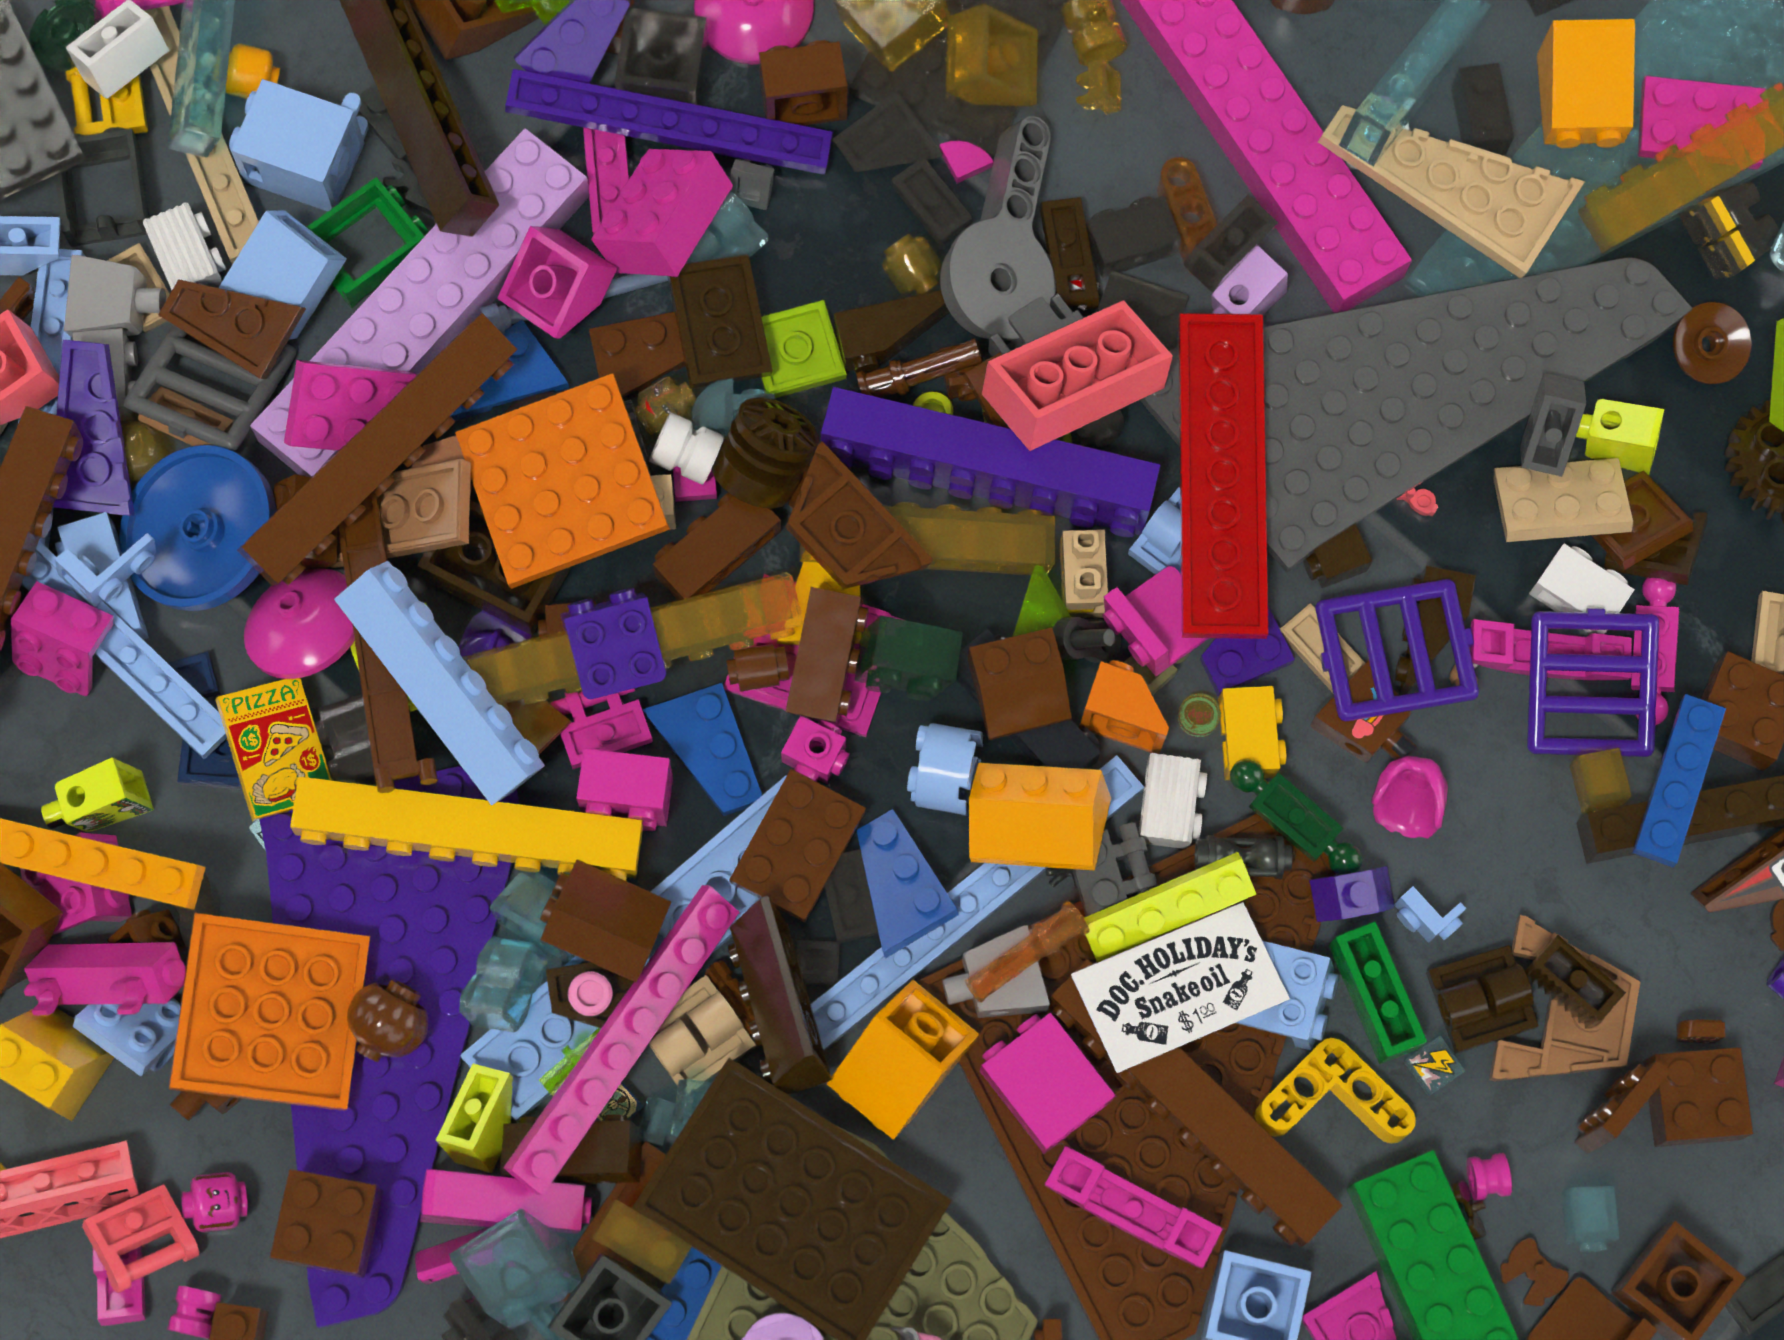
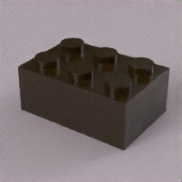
M470 500L469 544L426 551L417 565L423 580L532 636L538 627V619H542L545 615V605L552 603L572 566L511 589L506 581L481 506Z

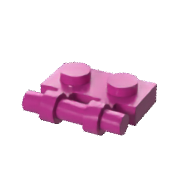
M577 689L564 693L565 698L550 702L563 715L571 713L574 720L560 733L572 769L581 767L584 748L623 753L653 742L639 699L622 705L620 696L634 692L635 689L596 699H587L582 692L578 693ZM605 701L608 702L609 710L586 717L584 708Z

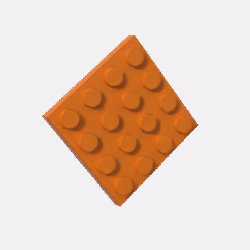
M613 373L455 432L464 460L471 463L470 477L506 581L511 589L670 530Z
M195 913L169 1089L346 1111L356 1046V1038L348 1026L347 1014L351 1000L364 986L370 936Z

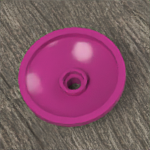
M694 0L696 24L706 43L723 57L744 64H759V52H766L774 46L798 47L809 32L814 13L813 0Z
M326 568L307 569L289 585L282 580L279 584L269 587L261 595L249 613L244 629V644L247 654L261 671L281 679L302 678L327 668L349 649L355 640L353 625L334 600L347 588L345 575Z

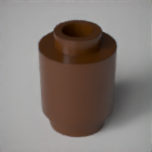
M773 644L733 650L734 659L726 660L730 685L738 684L740 692L780 686L779 681L789 680L784 647L774 648Z

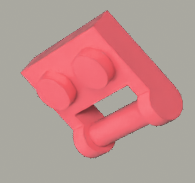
M164 1184L84 1219L82 1225L116 1293L130 1288L131 1282L182 1259L187 1262L199 1256L198 1245ZM169 1233L172 1235L175 1243L124 1266L119 1257Z

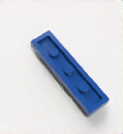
M1687 694L1682 697L1632 853L1670 867H1674L1677 864L1726 708Z

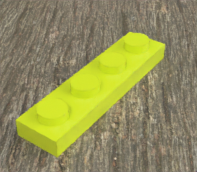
M1236 852L1082 918L1079 921L1098 963L1256 895L1244 862L1240 854Z

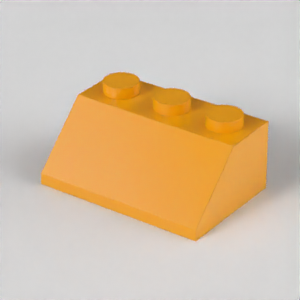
M978 763L969 796V858L971 862L1095 871L1111 802V796L1102 770Z

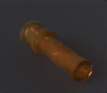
M1065 901L1061 904L1059 912L1042 924L1040 922L1034 923L1029 930V936L998 956L973 976L966 978L965 984L975 999L982 1003L985 1001L984 999L1015 979L1043 957L1051 958L1059 955L1062 946L1078 935H1087L1090 931L1089 927L1077 908L1071 902Z

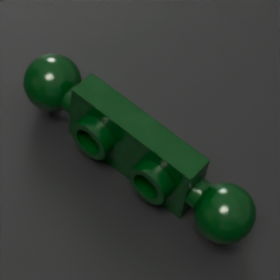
M1241 759L1233 765L1230 772V780L1233 786L1241 792H1254L1257 795L1249 805V808L1311 861L1315 862L1324 852L1328 856L1329 866L1335 874L1341 875L1359 871L1363 860L1360 850L1351 843H1339L1335 840L1337 835L1343 830V827L1279 772L1268 783L1264 779L1263 768L1257 761Z

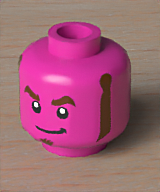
M231 1172L195 1176L191 1181L190 1191L182 1192L183 1218H192L193 1225L199 1232L236 1228L240 1222V1217L247 1216L245 1182H238L236 1176Z

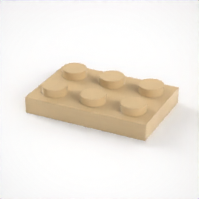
M1619 458L1567 462L1562 477L1522 468L1521 466L1494 469V484L1506 542L1632 532L1633 518Z

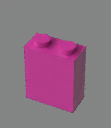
M1051 1012L1042 1019L1038 1014H1035L1017 1028L1020 1036L1010 1044L1006 1045L1001 1040L982 1055L986 1062L980 1068L981 1074L1043 1154L1110 1104L1116 1096Z

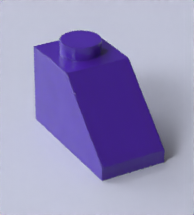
M1387 866L1310 880L1317 922L1342 920L1395 908Z

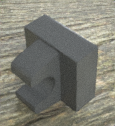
M735 159L730 176L733 187L728 193L727 201L767 210L771 198L775 169L768 164L761 166L750 163L751 160L744 159L741 161Z

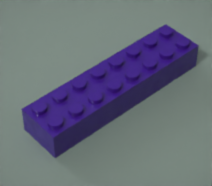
M837 387L832 389L821 431V442L823 441L849 470L851 467L868 470L867 473L883 480H889L892 476L906 479L910 485L920 489H931L932 486L948 489L949 494L962 499H970L972 496L989 499L988 502L1000 508L1009 509L1015 505L1027 508L1031 514L1042 518H1052L1053 515L1069 518L1070 523L1079 527L1091 528L1094 525L1110 528L1111 533L1121 537H1133L1134 534H1142L1150 511L1160 464L1059 440H1053L1029 451L1009 428Z

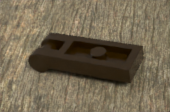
M1081 197L1042 201L1039 210L1047 254L1055 277V295L1059 294L1070 310L1071 307L1084 306L1085 309L1098 308L1099 294ZM1081 280L1082 289L1069 291L1068 281Z

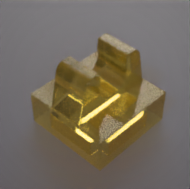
M1103 59L1088 62V71L1077 75L1076 83L1082 88H1088L1089 92L1086 95L1076 97V102L1084 109H1101L1106 114L1121 111L1120 73Z

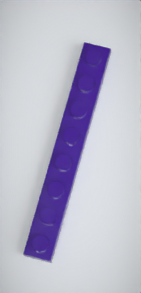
M518 69L512 70L505 105V112L701 151H711L716 154L825 175L832 138V131Z

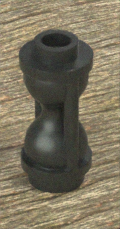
M1207 835L1206 839H1196L1195 870L1236 852L1240 854L1244 865L1251 867L1246 868L1249 876L1282 879L1284 871H1291L1292 847L1291 845H1284L1283 836H1275V839L1215 838L1214 835Z

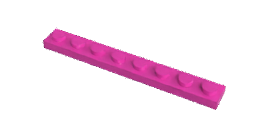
M702 885L643 968L637 983L634 982L504 1166L506 1171L534 1194L543 1196L740 913L711 886Z

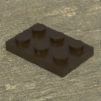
M748 254L687 263L683 266L677 277L667 276L690 389L771 376L773 370Z

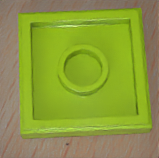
M824 300L761 317L773 370L771 376L761 378L768 399L782 397L846 379L847 374Z

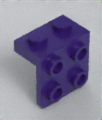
M634 588L610 593V601L595 605L593 599L571 603L568 605L569 611L560 614L564 631L568 635L582 693L587 699H596L657 683L666 676L648 599L642 592L635 594Z

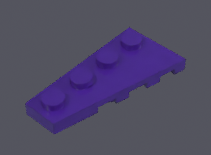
M63 339L56 415L75 422L83 438V447L79 458L75 462L71 461L66 473L68 477L66 491L60 500H55L53 507L134 516L109 344Z

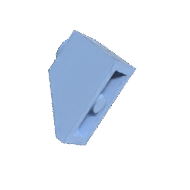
M0 216V275H25L58 259L60 217Z

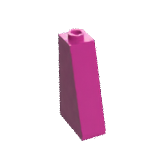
M427 1169L424 1177L420 1222L578 1234L581 1231V1225L589 1224L592 1199L591 1197H584L585 1186L551 1183L543 1196L534 1194L515 1178Z

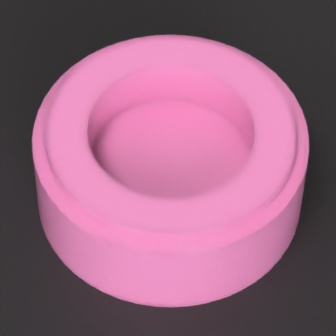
M585 972L578 975L571 982L568 997L572 1007L578 1013L585 1016H597L605 1012L610 1006L613 990L609 981L603 975L596 972Z

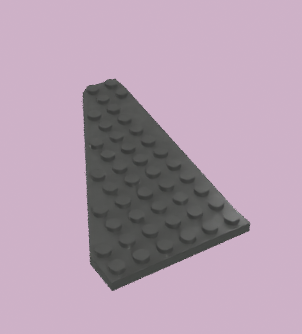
M1622 258L1263 327L1268 552L1288 573L1309 557L1323 543L1529 417L1543 373L1586 382L1623 358L1626 359L1661 337L1686 314L1692 311L1693 308L1652 264L1640 259ZM1179 345L1169 351L1173 357L1165 388L1140 399V401L1180 447Z

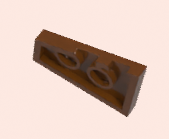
M178 279L158 315L256 377L266 379L306 308Z

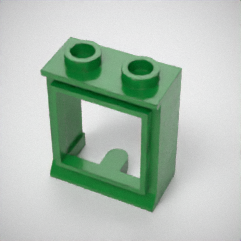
M377 177L307 226L309 230L328 243L377 208L405 243V245L355 281L341 267L331 284L351 309L360 299L376 289L428 233L427 228L416 215L410 218L402 209L405 202L392 185L385 188Z

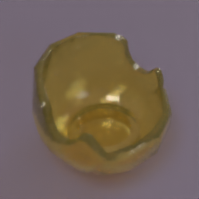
M140 421L126 422L121 425L130 484L139 482L156 463L173 453L167 436L156 428Z

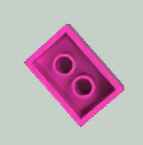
M648 149L627 184L622 188L620 195L608 214L603 218L601 225L592 237V241L605 260L617 267L615 273L677 277L732 189L733 184L711 151Z

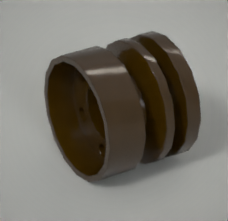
M762 397L747 399L740 404L735 419L730 424L728 435L723 439L719 453L712 466L713 475L724 490L738 500L756 507L768 509L782 507L792 497L800 482L802 471L808 467L810 458L814 455L819 444V436L812 423L791 406L777 400Z

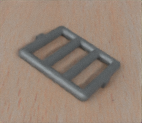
M173 325L124 400L125 407L167 425L169 433L183 439L188 434L212 445L236 451L251 429L250 425L259 416L294 360L296 350L293 346L286 343L268 377L260 379L220 353L185 339L188 333ZM178 353L257 387L248 402H245L166 369V366L173 355ZM158 383L238 416V418L227 433L145 398L154 384Z

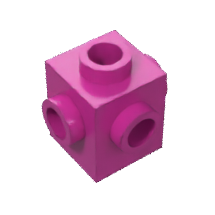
M800 715L781 752L782 763L795 768L794 771L815 782L819 780L828 784L832 774L840 776L850 756V753L845 751L846 737L841 735L842 730L830 722L820 720L817 724ZM817 750L822 751L821 753H814Z

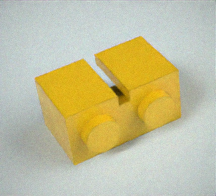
M1273 686L1223 688L1218 698L1221 735H1226V741L1222 742L1225 780H1230V772L1233 765L1241 759L1257 761L1263 768L1264 778H1274L1280 770V765L1286 764L1284 739L1278 740L1277 724H1282L1283 720L1281 699H1274Z

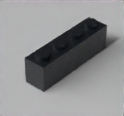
M988 629L949 661L948 672L978 705L979 702L967 661L969 647L1005 639L1000 634L995 637ZM1072 720L1008 735L1010 740L1034 766L1090 769L1098 762L1101 753L1097 748L1100 746V743L1095 735L1085 726L1079 729Z

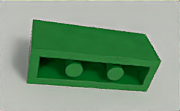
M1376 921L1335 937L1329 945L1330 951L1379 1065L1420 1049L1427 1043V1039Z

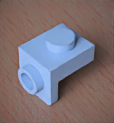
M1414 886L1394 904L1399 910L1397 917L1401 923L1411 932L1417 930L1428 943L1438 934L1443 940H1446L1463 924L1458 917L1466 910V907L1460 902L1442 918Z

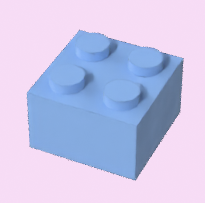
M1229 1251L1222 1252L1217 1262L1201 1340H1297L1311 1272Z

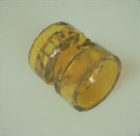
M1070 0L1063 6L1061 14L1068 33L1074 36L1072 38V45L1077 60L1081 65L1096 66L1109 62L1123 54L1127 49L1128 43L1121 24L1115 21L1117 13L1112 0Z

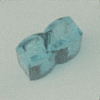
M491 937L478 955L476 974L470 979L461 993L460 1013L475 1027L517 1032L528 1015L532 994L539 988L545 976L548 956L535 942Z

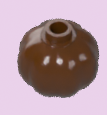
M392 978L387 986L374 982L360 989L351 1000L347 1014L349 1029L359 1042L356 1051L375 1062H379L382 1056L403 1057L418 1049L424 1041L428 1030L427 1011L418 1004L422 995L406 984Z

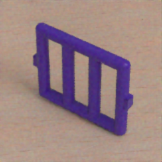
M1445 579L1324 599L1317 602L1315 611L1324 652L1320 655L1323 672L1329 671L1337 714L1342 721H1353L1472 701L1478 697L1479 688L1470 653V647L1474 645L1471 628L1465 629L1456 586L1452 580ZM1441 597L1460 685L1436 689L1416 601ZM1400 604L1419 692L1394 696L1375 608ZM1355 611L1359 612L1377 695L1375 700L1357 703L1352 702L1334 615Z
M1586 608V613L1540 611L1532 616L1527 748L1529 752L1533 754L1581 755L1582 760L1600 761V756L1649 757L1654 753L1659 648V619L1653 614L1605 613L1604 608ZM1548 629L1642 631L1641 656L1548 654ZM1547 671L1640 673L1639 698L1546 696ZM1545 712L1639 715L1638 740L1544 738Z

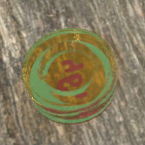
M1195 693L1183 700L1178 710L1180 727L1185 733L1193 737L1210 735L1217 728L1221 718V710L1217 701L1204 693Z

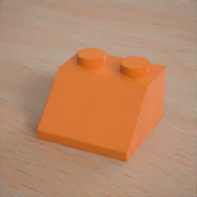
M1112 660L1108 664L1101 661L1079 729L1085 726L1094 734L1150 753L1159 754L1169 727L1142 675L1134 673V668L1126 663Z

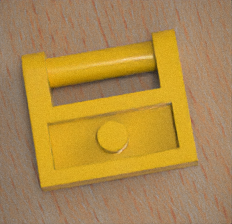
M76 66L65 69L66 80L71 82L77 126L73 129L74 134L85 136L100 134L104 130L113 127L132 129L134 134L148 132L140 74L108 99H105L100 94L103 121L93 122L88 84L83 80Z

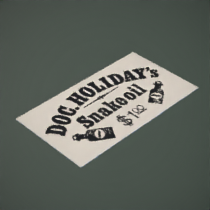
M1243 902L1071 974L1117 1073L1290 1000Z

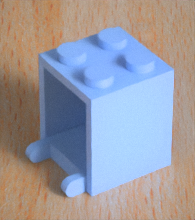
M262 79L257 92L252 91L249 94L245 105L246 117L242 126H237L234 129L229 142V149L244 183L325 211H329L338 205L365 144L364 138L369 129L367 119L363 116H357L361 107L359 95L356 93L347 94L340 106Z

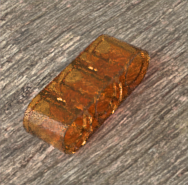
M1171 158L1162 166L1157 186L1158 196L1187 271L1194 277L1208 278L1219 269L1225 249L1224 240L1196 167L1186 158ZM1179 177L1185 181L1186 185L1180 187L1173 186L1167 179ZM1193 213L1199 217L1200 221L1190 223L1185 221L1181 215ZM1207 249L1212 252L1214 257L1202 259L1196 255L1195 251Z

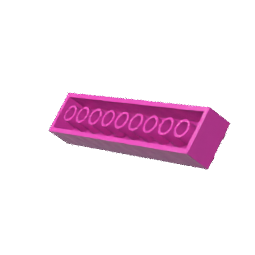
M1120 0L1334 314L1352 309L1405 277L1412 259L1343 159L1318 143L1324 132L1232 0Z

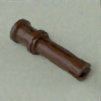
M974 338L971 341L936 351L905 363L895 359L890 361L887 367L865 373L862 370L856 372L862 394L879 398L896 393L903 396L910 391L911 386L983 363V358L977 340Z

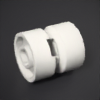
M670 412L653 448L649 462L668 470L679 467L683 477L703 485L719 453L724 435L704 426L694 430L691 420Z

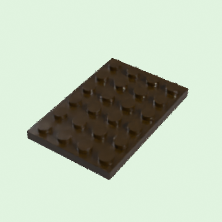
M728 1057L632 1209L835 1340H866L952 1200Z

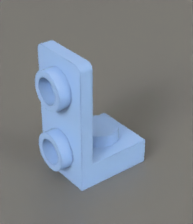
M148 533L145 534L100 575H98V569L87 557L81 555L77 558L67 548L55 558L57 572L89 605L96 607L101 601L109 602L116 597L123 588V582L134 572L141 574L153 563L156 553L155 541Z

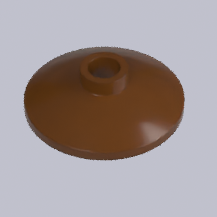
M1707 302L1696 305L1692 311L1678 322L1673 337L1674 354L1681 369L1692 379L1704 384L1727 382L1736 377L1748 362L1751 352V335L1748 325L1735 309L1726 304ZM1704 337L1710 341V349L1707 352L1702 347V339Z

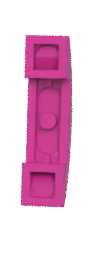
M1477 619L1471 621V632L1474 645L1471 647L1473 663L1491 669L1530 676L1531 631L1514 629V624ZM1548 633V654L1632 656V638L1592 633L1587 637ZM1547 671V678L1629 680L1632 678V673Z
M1067 1146L1064 1147L1045 1183V1186L1100 1219L1203 1269L1223 1228L1185 1208L1181 1210L1107 1171L1103 1165Z

